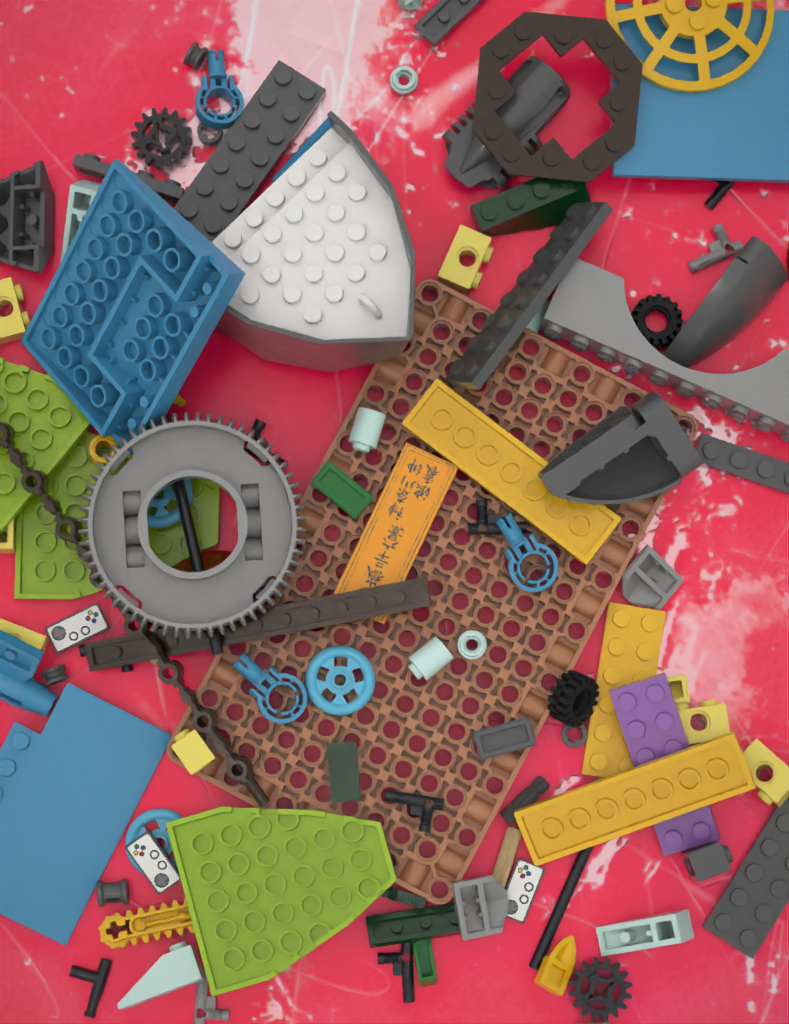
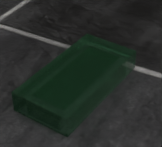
M356 741L327 743L331 803L361 800Z

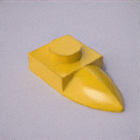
M570 935L564 938L553 948L549 956H544L534 980L535 984L556 996H563L576 960L574 936Z

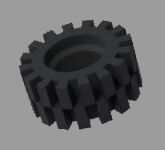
M656 294L653 297L649 295L644 300L642 298L631 314L642 335L656 349L664 345L665 347L668 346L680 332L683 324V319H681L682 311L681 309L678 310V304L671 302V298L668 296L666 298L661 297L662 294ZM659 311L665 315L667 326L664 330L654 332L646 326L645 318L650 312Z
M568 670V673L564 672L561 675L562 680L558 678L555 681L557 686L551 688L550 691L553 692V695L548 696V701L551 703L547 705V708L550 710V716L571 727H576V725L581 726L582 721L586 722L589 719L588 714H593L594 710H592L593 705L597 706L598 703L595 698L599 697V692L596 691L599 686L594 679L575 670Z

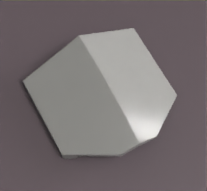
M646 544L622 574V595L632 605L661 610L683 583L684 579L656 551Z
M491 874L452 882L454 910L462 941L502 933L503 924L509 910L506 889Z

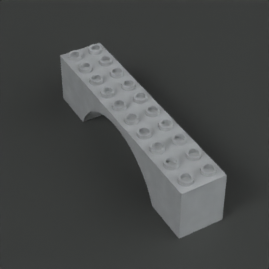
M577 258L559 282L544 315L540 329L545 331V336L559 341L560 338L571 342L570 346L578 351H592L597 354L596 358L609 364H612L613 361L623 365L622 369L628 373L638 375L640 372L649 376L648 380L658 386L664 387L665 384L676 388L675 392L683 397H697L708 408L717 410L720 407L729 411L728 416L739 421H743L745 418L754 422L755 428L770 433V430L781 434L780 438L789 442V350L784 348L774 358L764 364L736 373H704L681 366L658 352L636 326L627 305L624 278Z

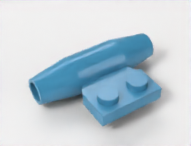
M0 630V700L14 707L47 717L58 696L33 678L44 652Z

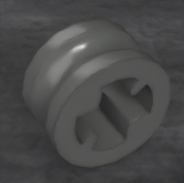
M194 42L187 51L183 64L186 66L191 64L193 66L192 69L197 71L207 56L208 48H200L199 43Z
M200 122L197 127V134L202 144L215 146L220 143L223 138V130L213 129L218 131V133H214V138L209 139L207 134H202L203 130L207 131V126Z
M65 664L41 672V676L46 678L45 687L70 678L69 674L64 672Z
M583 724L581 726L576 725L581 730L578 733H582L581 740L576 739L574 743L568 741L570 736H566L567 730H573L574 727L564 725L561 730V739L565 745L575 748L585 743L588 733Z

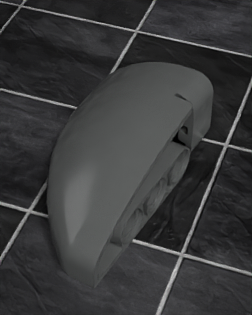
M754 236L747 241L663 354L665 357L686 368L692 367L733 341L767 308L786 283L788 277L782 262L764 241Z
M651 391L630 405L632 411L622 406L582 435L538 473V477L546 489L558 498L594 505L622 504L650 498L668 491L680 484V479L703 465L704 462L665 401L658 394Z

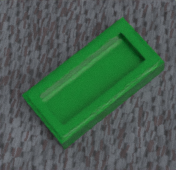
M330 461L325 464L311 481V485L354 520L359 517L374 498Z

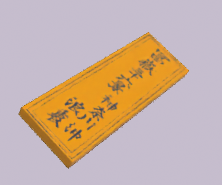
M406 442L334 594L405 581L457 473V466ZM389 614L371 617V619L384 625Z

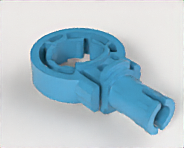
M215 49L206 53L209 74L208 85L207 76H202L200 79L201 87L196 95L194 109L196 116L204 125L212 129L223 130L232 127L243 111L244 99L240 90L235 86L233 76H229L227 88V74L225 73L224 62L225 53L223 50L218 49V56H215ZM213 97H221L228 100L232 108L226 114H216L211 110L207 111L208 105L206 101ZM237 105L238 111L235 115L232 116V113H234L235 106Z
M509 512L503 516L509 527L501 517L495 521L517 559L514 558L509 548L503 550L508 558V574L513 583L525 591L539 592L545 590L557 577L559 568L557 557L549 547L539 543L534 534L530 533L527 536L534 546L533 549L513 518L512 513ZM523 545L525 551L521 552L519 546ZM542 548L545 550V552L542 553L539 551V549ZM539 554L545 560V564L550 565L546 555H549L552 561V571L549 578L547 576L550 569L545 568V572L540 578L536 580L527 579V583L535 584V586H526L518 581L515 576L516 574L522 580H525L520 571V564L526 556Z
M245 652L239 659L247 665L246 668L237 660L234 662L232 667L264 694V697H262L252 687L248 691L256 698L260 712L267 719L276 723H289L296 720L304 712L307 704V692L303 683L298 678L287 673H280L271 665L267 670L278 679L276 681L251 660ZM282 678H288L289 682L282 681ZM264 679L270 684L268 688L261 684ZM294 681L301 691V704H298L299 695H295L293 706L287 711L280 712V715L290 713L289 717L275 718L268 714V709L275 714L278 712L269 704L268 699L271 690L277 685L284 684L296 692L297 689L290 684ZM263 700H265L266 708L263 707Z

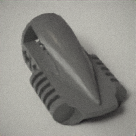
M530 55L507 80L517 94L500 107L496 113L532 156L536 152L534 149L539 150L543 146L537 138L538 134L565 106L571 93L566 82L552 67L541 59ZM475 100L472 102L473 108L475 107ZM468 107L465 110L467 116L462 114L458 118L460 124L454 122L451 125L453 131L448 129L441 136L446 143L449 155L444 167L456 181L469 189L479 185L486 188L503 190L509 184L506 178L512 180L515 176H510L504 171L472 132L474 109Z

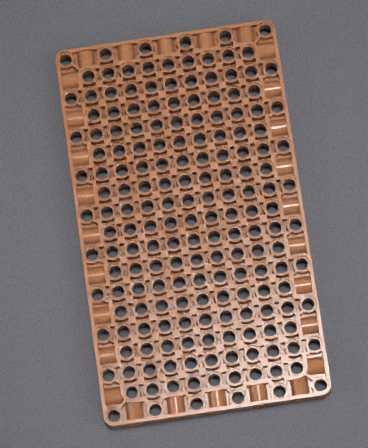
M427 279L420 282L415 290L414 333L409 341L411 347L409 350L402 352L397 359L375 363L312 478L313 480L325 464L330 461L352 480L357 477L365 478L368 481V486L365 490L374 498L359 517L354 520L351 516L341 515L338 511L339 507L329 498L325 502H316L313 499V493L317 489L310 482L299 504L305 505V508L298 511V515L306 516V520L299 522V526L307 530L304 533H298V538L306 540L300 549L303 551V555H294L293 559L300 564L299 566L290 565L289 569L295 573V576H285L284 579L289 583V586L279 585L278 589L283 595L280 597L274 594L273 600L275 604L273 606L323 597L328 591L335 592L340 581L336 576V571L339 567L348 565L353 554L350 551V545L352 542L360 540L365 529L364 519L372 515L378 502L377 495L384 490L391 475V469L395 467L406 442L411 440L417 441L422 450L432 455L438 454L401 425L436 378L487 417L494 418L498 425L508 433L519 431L523 436L522 443L532 451L533 447L537 444L545 445L548 448L549 454L543 459L548 463L574 443L572 440L573 434H585L620 407H626L624 403L626 397L632 396L639 400L648 392L527 328L524 329L486 380V389L484 391L476 392L473 389L452 387L445 380L447 377L445 370L464 355L459 349V344L463 341L469 342L472 338L478 336L482 330L476 328L472 324V320L476 317L487 319L495 311L436 280ZM427 290H432L438 297L433 302H427L421 295ZM438 328H444L448 331L449 337L445 340H438L434 337L433 332ZM527 343H532L537 346L538 353L532 356L527 355L523 351V346ZM424 353H432L436 361L431 365H425L420 361V356ZM513 368H520L523 370L525 377L522 380H513L509 375V371ZM576 370H584L587 372L589 379L586 382H578L575 380L573 373ZM416 377L421 380L422 386L418 390H411L407 387L406 382L408 379ZM539 381H544L549 385L550 391L546 394H540L536 391L535 384ZM379 389L383 392L384 396L380 401L373 402L367 396L369 391ZM507 393L510 395L512 402L505 406L500 405L496 401L497 394ZM565 394L571 395L575 399V405L564 407L560 402V397ZM398 402H403L408 405L409 411L404 415H397L393 411V406ZM665 402L678 423H684L689 427L690 433L688 438L693 443L698 432L696 419L692 415ZM525 406H531L536 410L537 416L533 419H527L522 415L521 409ZM358 407L372 409L385 414L386 418L383 428L390 427L395 431L393 439L383 440L380 437L377 448L370 449L369 453L377 452L381 455L382 460L378 465L372 466L366 462L365 458L369 453L360 452L355 449L351 452H345L340 447L341 442L350 437ZM588 408H596L600 412V419L597 421L589 420L585 411ZM551 419H556L561 423L562 430L555 433L548 430L546 423ZM455 475L447 492L454 493L458 498V502L453 506H446L442 502L436 517L443 520L444 528L438 532L429 529L424 543L430 546L431 552L426 557L417 555L411 567L416 571L417 578L427 576L428 583L437 581L443 588L440 595L431 596L432 606L425 607L429 612L427 620L423 622L416 621L412 616L414 610L412 609L389 614L386 620L389 622L390 628L386 633L382 634L374 630L373 624L375 620L366 618L325 626L318 632L309 629L286 634L283 642L277 644L271 642L270 637L245 642V653L251 660L256 663L258 655L263 653L269 654L272 659L271 665L278 672L282 673L287 667L296 669L297 678L303 683L305 689V676L310 662L322 650L338 646L334 641V635L337 631L346 630L351 635L348 644L343 646H349L359 651L362 645L372 644L376 648V654L368 660L374 669L375 684L384 683L388 688V693L384 698L378 699L372 695L368 703L363 707L373 711L374 720L370 724H361L357 719L360 710L344 716L328 714L320 710L311 701L307 693L306 708L309 711V717L305 722L299 723L295 720L289 723L273 722L260 712L256 698L252 695H246L242 691V684L247 679L232 667L236 660L245 668L247 667L239 659L241 655H233L230 651L231 645L222 646L224 652L215 656L196 691L197 702L199 705L202 704L204 708H211L218 714L217 726L219 730H226L229 733L233 753L236 752L240 756L239 751L244 744H252L254 746L255 756L251 759L252 771L255 773L253 777L270 801L263 807H260L244 784L240 785L239 783L236 786L227 784L225 778L228 765L227 756L215 748L214 738L212 735L209 736L207 732L199 733L217 759L196 773V775L256 808L277 809V801L282 797H287L293 803L292 809L317 810L347 816L342 811V803L347 799L355 800L359 809L355 815L350 817L367 820L370 814L379 813L384 818L382 828L389 853L393 854L396 858L394 870L397 881L395 883L434 904L441 905L449 902L453 897L452 882L462 880L532 748L528 747L480 761L478 753L474 749L475 741L472 732L491 727L488 723V716L492 712H498L503 716L504 723L529 717L536 740L550 712L547 708V705L551 703L548 701V696L553 695V692L542 687L541 678L544 675H552L556 680L558 678L562 680L561 675L564 672L568 673V670H573L667 491L631 503L605 504L607 508L622 519L586 566L584 565V572L577 575L571 572L569 564L572 560L578 559L494 495L482 492L481 486L473 479L461 481ZM487 499V513L499 514V518L501 517L503 520H505L503 516L511 512L516 522L526 521L527 533H533L539 543L558 549V574L555 581L548 588L539 592H528L513 583L508 570L505 568L504 563L508 558L503 550L509 548L514 558L517 559L503 534L469 535L470 541L465 545H458L454 541L453 535L456 532L465 531L468 533V524L477 523V520L471 519L467 514L469 507L476 506V500ZM483 522L478 527L479 531L488 530ZM623 524H633L637 530L636 536H625L622 532ZM330 527H336L341 532L340 538L336 541H328L324 536L325 531ZM484 544L491 545L495 550V555L490 559H485L479 554V548ZM522 545L519 546L520 551L524 552L525 548ZM540 548L539 551L544 553V549ZM316 552H322L327 556V562L321 567H316L311 563L312 555ZM530 554L520 564V571L525 580H522L518 574L515 576L521 584L535 586L526 582L527 579H530L531 573L539 571L544 574L545 568H549L550 572L547 576L549 578L552 571V561L549 560L550 565H546L541 555ZM444 556H451L455 559L456 567L453 570L447 571L441 568L440 560ZM474 569L480 572L481 581L478 584L467 582L465 578L467 571ZM599 573L606 574L610 579L609 587L600 588L595 583L596 575ZM268 577L260 589L263 590L271 579L276 580V577ZM307 577L313 581V588L310 591L301 592L298 590L297 583L301 578ZM495 583L503 584L507 589L506 596L503 598L493 596L491 593L492 585ZM559 585H566L570 588L571 597L569 599L562 600L557 597L556 588ZM456 595H463L468 600V606L463 610H458L453 607L452 598ZM528 597L532 601V609L528 612L519 610L516 603L518 598ZM270 604L263 605L265 608L273 607ZM482 608L491 610L494 617L492 622L487 624L481 623L477 618L478 611ZM547 610L554 611L558 616L557 623L551 626L545 624L542 619L543 612ZM443 620H449L454 625V632L450 635H442L438 630V624ZM507 622L517 624L519 628L518 635L515 637L506 636L503 632L504 624ZM571 624H578L582 627V638L573 639L569 636L568 628ZM469 630L480 632L485 637L487 643L484 654L474 660L464 658L457 648L459 637ZM403 632H411L415 636V643L411 647H403L399 643V636ZM434 636H437L452 654L453 660L461 659L466 664L465 673L456 675L450 670V663L452 662L450 661L428 679L424 686L417 687L412 684L410 679L413 673L408 668V665L411 664L408 658ZM540 636L544 640V648L541 651L532 650L529 646L530 637ZM300 642H307L311 645V652L306 657H299L295 653V647ZM499 647L504 650L505 660L503 662L495 663L490 659L489 653L492 648ZM336 657V666L347 667L348 658ZM391 657L398 658L402 663L401 669L396 673L388 672L385 668V662ZM525 661L530 665L531 672L528 676L521 677L516 673L515 665L517 662ZM268 668L263 669L274 680L278 681V679L267 670ZM320 668L317 679L326 681V675L329 671ZM487 673L490 675L492 684L489 688L482 689L477 686L476 676L478 674ZM337 675L334 680L335 684L338 686L344 685L346 678L343 675ZM265 679L261 683L266 688L270 686ZM295 682L290 684L297 689L296 692L284 684L277 685L271 690L270 694L277 692L283 696V704L281 707L274 709L278 711L277 714L269 709L267 710L268 714L275 718L289 717L290 713L280 715V712L287 711L293 706L295 695H299L298 704H301V691ZM444 684L450 686L453 691L451 699L446 701L440 700L436 695L437 688ZM510 686L516 689L517 699L511 703L504 701L501 695L503 688ZM328 688L321 694L330 702L336 696ZM257 689V692L264 697V694ZM352 689L345 696L351 702L358 694ZM207 691H215L218 695V701L212 707H207L203 703L202 698ZM403 696L410 697L414 704L413 709L406 713L401 712L397 708V701ZM472 698L477 701L478 711L475 714L469 715L463 711L462 703L465 699ZM263 700V707L266 708L265 700ZM235 704L241 705L244 710L243 717L237 721L231 720L228 716L229 708ZM188 706L167 745L169 759L185 769L186 767L176 756L171 746L176 743L173 738L187 728L190 732L195 729L192 723L194 714L191 711L193 710L191 706ZM428 710H433L438 713L439 722L435 726H427L423 722V714ZM203 716V722L205 724H208L207 717ZM259 718H265L269 722V730L262 735L257 734L253 728L254 722ZM330 720L334 723L335 730L330 736H322L318 731V726L322 721ZM395 722L398 724L400 733L397 737L387 738L384 735L383 727L386 723ZM460 724L464 728L465 734L462 739L453 740L450 738L448 729L451 725ZM284 732H291L295 737L294 745L290 748H282L279 744L280 735ZM356 734L359 736L361 743L356 750L345 748L343 741L347 735ZM421 736L425 740L426 745L423 751L413 752L410 749L409 740L411 737ZM313 745L317 746L321 751L319 760L308 762L304 757L306 748ZM379 747L385 751L386 759L383 763L374 764L370 761L369 754L372 749ZM444 749L450 753L451 761L447 766H439L435 762L434 756L438 750ZM275 757L281 762V769L276 774H269L265 769V763L269 758ZM340 759L346 763L347 769L342 776H334L331 773L330 764L334 760ZM405 761L411 765L412 772L409 777L400 778L396 775L395 766L397 763ZM465 763L473 764L477 770L476 776L472 780H466L460 774V769ZM237 764L238 771L243 772L242 766ZM296 771L303 772L307 777V782L302 788H295L291 784L290 778ZM361 773L369 774L372 778V786L367 790H360L355 784L356 777ZM426 775L434 776L437 780V788L432 792H426L421 787V779ZM491 777H497L502 782V789L497 794L490 793L486 788V783ZM322 785H327L332 789L333 795L328 802H321L316 797V791ZM392 787L399 792L444 799L443 811L434 809L432 813L430 833L418 831L419 824H421L420 818L422 817H410L407 813L408 805L384 803L381 799L383 789ZM452 789H458L463 794V800L458 806H452L447 802V793ZM424 800L426 808L430 809L434 802L432 800ZM438 815H445L449 820V827L444 832H438L433 827V819ZM398 827H405L410 832V838L404 844H399L393 839V832ZM464 829H471L475 834V840L469 846L462 845L458 838L459 833ZM424 841H431L435 845V854L430 858L422 857L419 853V846ZM437 881L446 883L448 888L446 895L441 898L434 897L431 893V886Z

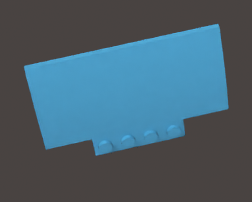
M68 682L41 734L18 722H14L0 749L1 915L65 946L67 945L97 886V881L100 880L167 749L172 734Z

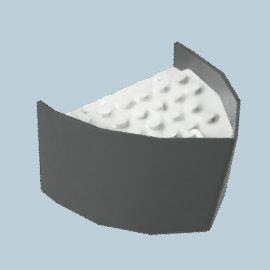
M330 111L327 116L331 128L211 243L246 273L215 328L267 361L335 372L397 359L404 351L414 333L415 249L393 184L352 129Z

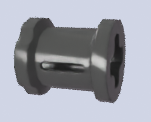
M123 878L121 882L111 883L97 881L99 907L109 903L121 902L124 905H129L130 891L128 879Z

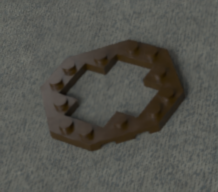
M525 11L480 48L472 132L510 176L590 183L635 146L643 64L605 19ZM542 36L560 58L583 40L618 82L616 87L597 102L615 125L573 159L568 156L554 137L531 156L496 113L500 107L517 94L500 70Z

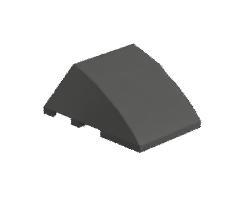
M41 160L33 163L32 167L20 172L18 170L14 171L10 176L0 180V262L40 274L54 252L55 195L44 162Z

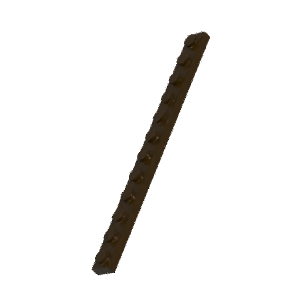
M427 576L265 608V613L255 610L257 619L254 621L249 615L246 616V626H243L239 620L235 622L236 631H232L229 625L224 626V635H221L219 632L222 646L432 606ZM162 628L156 629L155 632L150 631V637L162 645L165 657L211 649L207 630H202L201 639H198L196 631H191L189 639H186L185 631L180 630L177 638H174V629L169 628L165 636L162 633ZM125 635L84 643L90 672L155 660L157 658L147 653L146 646L144 645L145 641L143 639L140 640L138 636Z

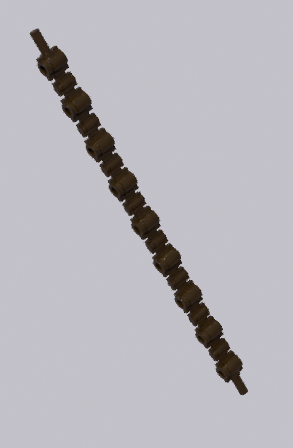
M0 422V431L2 430L3 432L2 438L0 437V446L8 449L7 453L10 456V461L22 469L20 470L23 474L21 479L22 487L27 492L36 493L43 498L42 502L44 503L45 510L56 517L54 519L57 522L55 527L57 536L64 541H70L72 544H75L78 556L84 559L86 563L92 561V558L82 556V553L88 551L89 547L81 546L79 543L83 540L81 534L78 533V530L83 529L81 522L61 512L60 502L48 494L50 492L47 488L49 484L48 476L43 471L34 470L33 467L28 466L29 462L26 460V455L18 448H15L16 444L13 441L15 431L13 427L8 423ZM34 478L37 479L36 486L33 483ZM68 525H70V527H71V532H70V533H68V531H67V526H68ZM95 567L90 568V576L97 571ZM89 576L91 584L95 587L102 581L100 577L91 579ZM112 595V596H111V599H112V603H113L115 597ZM120 603L116 607L122 610L123 605ZM129 610L123 615L125 617V631L129 635L138 636L140 640L143 639L145 641L144 645L146 646L147 653L158 659L157 664L160 666L158 670L159 679L163 683L172 684L180 690L181 700L193 709L191 711L194 714L192 719L194 728L202 733L207 732L209 736L212 735L215 748L227 756L228 776L238 781L240 785L244 784L258 805L263 807L270 800L253 777L255 773L252 771L253 765L251 760L246 756H238L236 752L233 753L230 740L218 732V714L211 708H204L202 704L199 705L195 691L191 690L189 686H185L183 665L179 661L170 660L163 655L162 645L150 637L149 621L143 628L140 626L139 629L136 628L135 620L133 622L130 621L133 612ZM138 616L136 620L141 624L142 618ZM169 668L174 671V676L169 674ZM203 716L207 717L208 724L203 722ZM237 764L242 766L243 772L238 771Z

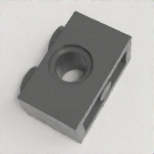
M720 841L710 842L681 852L691 881L700 882L731 870L729 864L733 862L731 852L728 846H723Z

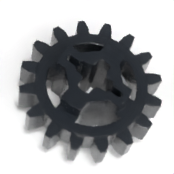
M164 107L160 114L157 113L155 108H152V116L150 117L145 113L141 114L144 120L143 123L135 121L134 125L138 132H131L132 139L137 140L132 143L133 150H139L136 154L137 158L141 160L146 157V166L150 167L154 162L156 163L157 170H161L162 164H167L169 170L172 169L173 161L181 165L182 160L180 156L182 154L189 156L190 152L186 146L193 145V140L187 137L192 134L191 127H185L187 119L184 117L178 120L179 114L176 110L169 115L167 107ZM163 122L171 123V124H173L174 126H173V127H169V126L163 124ZM153 125L150 132L145 134L146 130ZM159 129H161L162 134L165 136V148H163L162 143L159 141ZM180 143L177 149L171 153L174 145ZM155 150L158 153H160L161 156L154 155L149 151Z
M595 956L591 965L585 960L582 961L584 967L582 971L574 968L573 971L577 975V979H569V983L575 986V989L569 991L568 995L576 996L577 999L572 1005L574 1008L582 1006L580 1011L582 1016L590 1012L592 1021H595L597 1016L601 1015L603 1021L606 1022L608 1021L609 1013H612L617 1018L619 1017L617 1012L619 1007L625 1010L628 1008L623 1001L624 998L632 999V995L626 992V988L632 987V983L624 981V978L628 975L627 971L618 972L620 963L616 962L610 966V958L608 957L604 958L603 963H599L598 958ZM605 969L613 974L602 977L595 970ZM586 976L588 979L587 989L581 993V984ZM597 982H600L602 985L607 983V987L604 988L605 995L601 996L598 993L593 995ZM619 985V995L614 1002L612 998L613 991ZM593 1001L602 1002L605 1008H593L588 1003Z

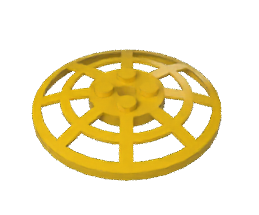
M605 0L604 7L605 19L624 42L625 40L620 32L618 23L635 19L642 36L654 48L644 63L639 59L643 64L642 78L656 86L671 91L697 93L718 89L737 80L758 60L769 41L773 28L774 0H697L699 2V10L697 11L687 9L685 0H658L657 3L642 5V0H633L632 8L619 11L615 9V0ZM766 1V24L762 37L756 46L744 33L747 30L751 17V2ZM743 3L742 18L738 28L724 18L727 4ZM659 14L662 23L667 28V31L660 40L649 29L645 17ZM717 28L730 38L721 47L710 52L707 51L705 37L713 33ZM677 36L694 40L696 54L682 53L671 49L669 46ZM736 45L740 46L749 55L745 62L733 71L718 78H710L709 61L724 56ZM664 55L678 62L697 64L699 81L673 79L661 75L653 69Z

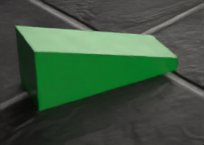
M431 939L412 942L420 987L437 985L438 980Z

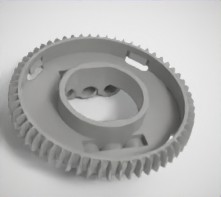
M184 412L183 420H178L176 413H173L172 422H167L163 415L161 416L160 425H156L155 421L150 419V429L146 430L143 424H139L140 434L136 435L133 430H129L131 437L129 441L122 436L119 438L123 445L121 448L113 444L111 445L114 452L113 456L106 453L103 454L107 461L106 465L96 463V466L101 471L100 474H90L96 482L94 485L87 483L85 487L92 491L91 495H82V499L89 502V504L79 508L87 513V517L78 518L79 522L86 524V528L78 530V533L87 535V539L79 543L81 546L89 547V550L82 553V556L92 558V561L86 564V568H96L97 571L90 577L91 579L101 578L102 581L96 586L98 589L108 588L103 597L106 599L113 595L115 599L112 606L115 607L120 603L123 605L120 614L124 615L129 610L133 612L130 621L133 622L138 616L141 617L140 627L142 628L149 621L152 623V632H155L159 625L163 627L162 633L164 636L170 628L174 629V638L178 637L180 630L185 631L186 639L190 638L191 631H196L198 639H201L202 630H207L211 638L215 628H218L221 635H224V626L229 625L232 631H236V621L239 620L243 626H246L245 617L248 615L255 621L257 619L254 612L256 609L265 613L266 609L263 606L265 602L272 606L275 604L271 598L273 593L280 597L283 595L278 587L279 585L289 586V583L284 579L285 576H295V573L289 568L290 565L299 566L300 563L293 559L294 555H303V551L297 549L296 546L297 544H305L306 541L298 538V533H304L307 530L299 526V522L305 521L306 516L298 515V511L304 509L305 505L296 504V500L300 499L303 495L302 493H293V489L299 486V483L289 482L294 472L284 473L283 470L288 465V462L286 461L281 464L277 462L281 453L278 452L273 456L270 454L273 444L271 443L264 448L262 443L265 437L261 436L257 440L253 439L254 429L249 431L248 434L243 433L245 426L243 423L238 429L233 428L234 419L232 418L225 425L223 424L222 415L218 417L217 422H213L211 413L207 414L206 420H201L199 412H196L194 420H189L188 412ZM248 442L246 447L264 463L269 461L270 465L261 466L251 455L244 451V443ZM130 448L133 451V457L121 468L117 475H110L108 473L109 470L114 472L120 463L130 454L128 451ZM183 479H202L212 482L221 487L236 505L238 542L234 550L222 563L201 572L176 570L162 562L150 548L148 508L162 489ZM275 576L276 580L271 579L256 596L258 600L254 602L253 594L264 584L268 577ZM124 586L133 596H135L138 600L141 601L142 608H137L139 604L132 598H130L121 588L117 590L116 587Z

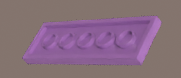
M665 672L609 689V694L634 767L690 747ZM710 805L654 824L664 856L720 840V834Z

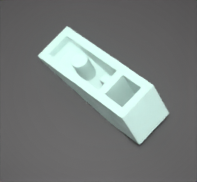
M83 179L70 185L61 261L101 183Z
M688 909L595 927L601 956L679 944L695 938Z
M186 941L170 946V952L162 955L117 1003L118 1009H128L206 979L196 946L191 944L187 946Z

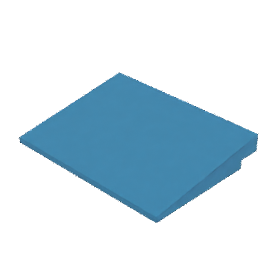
M615 4L616 11L633 7V4ZM687 7V9L697 11L699 7ZM727 8L724 18L738 28L743 9ZM751 9L750 21L744 35L756 46L762 37L766 24L767 10ZM775 10L770 38L761 56L746 73L721 88L706 92L684 93L656 86L641 77L635 146L612 164V177L789 183V11ZM659 14L645 17L649 29L660 40L667 31V28L662 23ZM635 19L618 23L620 32L628 47L644 63L654 48L642 36ZM717 28L713 33L705 37L707 51L710 52L721 47L730 38ZM677 36L669 46L671 49L682 53L696 54L694 40ZM736 45L724 56L709 61L710 78H718L733 71L745 62L749 55L740 46ZM664 55L653 69L661 75L673 79L699 81L697 64L678 62ZM610 74L611 91L618 85V82Z
M116 159L111 163L20 342L102 437L112 436L119 446L122 447L123 445L119 438L122 436L129 441L131 439L129 430H133L136 435L140 434L139 424H143L146 430L151 428L150 419H153L156 425L161 424V416H166L246 273L125 164ZM129 448V455H133V451Z

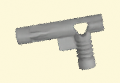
M722 223L713 226L712 229L716 233L717 240L708 245L711 253L688 262L691 273L739 253L743 248L741 241L738 240L731 243ZM725 246L730 247L733 251L725 253Z
M203 968L206 979L197 982L193 1024H205V1020L209 1019L229 1021L230 1010H216V997L207 996L208 980ZM198 1009L204 1010L206 1016L199 1018Z

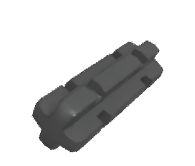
M538 776L531 783V787L527 786L511 802V806L508 805L501 811L500 814L507 823L511 824L516 820L514 810L533 804L539 798L538 795L540 793L543 794L549 789V783L542 776Z

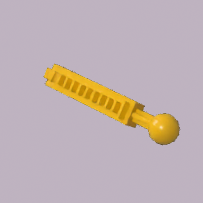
M184 898L183 905H179L176 900H173L171 908H168L165 903H161L160 910H156L155 906L150 905L149 912L147 913L141 907L138 908L137 915H133L131 910H127L126 917L121 916L117 912L115 915L106 916L101 926L98 927L101 936L100 941L110 946L112 950L116 948L126 949L130 941L133 946H138L139 939H143L144 943L149 944L151 936H154L158 942L161 941L162 934H166L169 939H172L173 932L175 931L182 937L184 936L185 929H189L192 934H195L186 898ZM114 925H117L121 929L130 928L133 934H130L128 931L119 932V938L116 939L110 932L114 931Z

